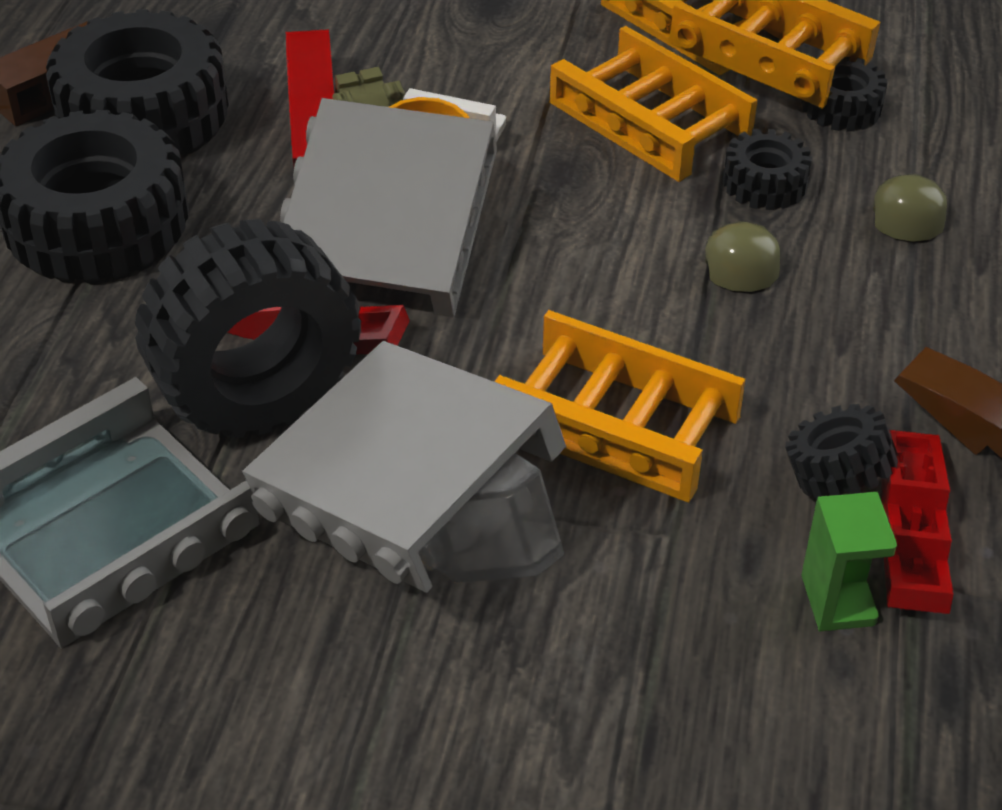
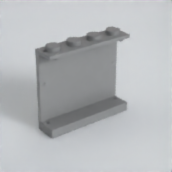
M322 98L317 116H311L308 121L306 130L308 145L304 157L299 156L296 160L293 173L294 190L291 198H285L283 201L280 221L289 224L293 230H302L310 236L317 246L323 250L346 282L429 294L435 315L454 317L497 152L494 122Z
M382 341L242 472L253 492L251 495L253 506L267 520L271 522L280 520L294 527L301 536L311 542L319 539L333 546L344 558L351 562L361 560L377 568L384 577L393 583L398 584L404 581L427 593L433 586L418 554L425 544L518 449L552 462L563 451L566 444L552 403Z

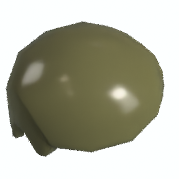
M918 174L898 175L888 179L882 185H879L874 196L875 227L880 232L894 239L911 242L930 240L941 234L944 230L948 206L946 194L935 181Z
M744 221L726 224L718 228L708 238L705 248V263L709 266L710 280L715 285L731 291L753 292L768 288L778 279L780 274V247L776 237L764 226Z

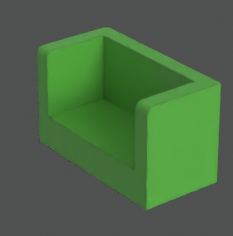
M878 491L817 497L801 576L819 632L872 627L877 623L878 611L867 583L872 558L894 556L897 547L896 539Z

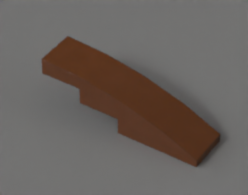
M925 347L895 378L894 382L973 454L977 455L988 445L1002 458V383L971 366Z

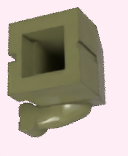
M374 67L360 70L359 74L350 72L336 75L335 94L332 97L333 100L390 107L404 98L405 91L400 80L384 83L380 68Z

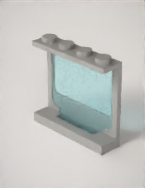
M134 377L0 451V581L62 649L81 636L92 633L108 619L132 604L143 601L159 587L183 572L194 569L204 559L231 542L242 539L250 530L260 525L258 511L252 504L251 495L253 492L247 480L229 490L154 419L148 387L137 377Z

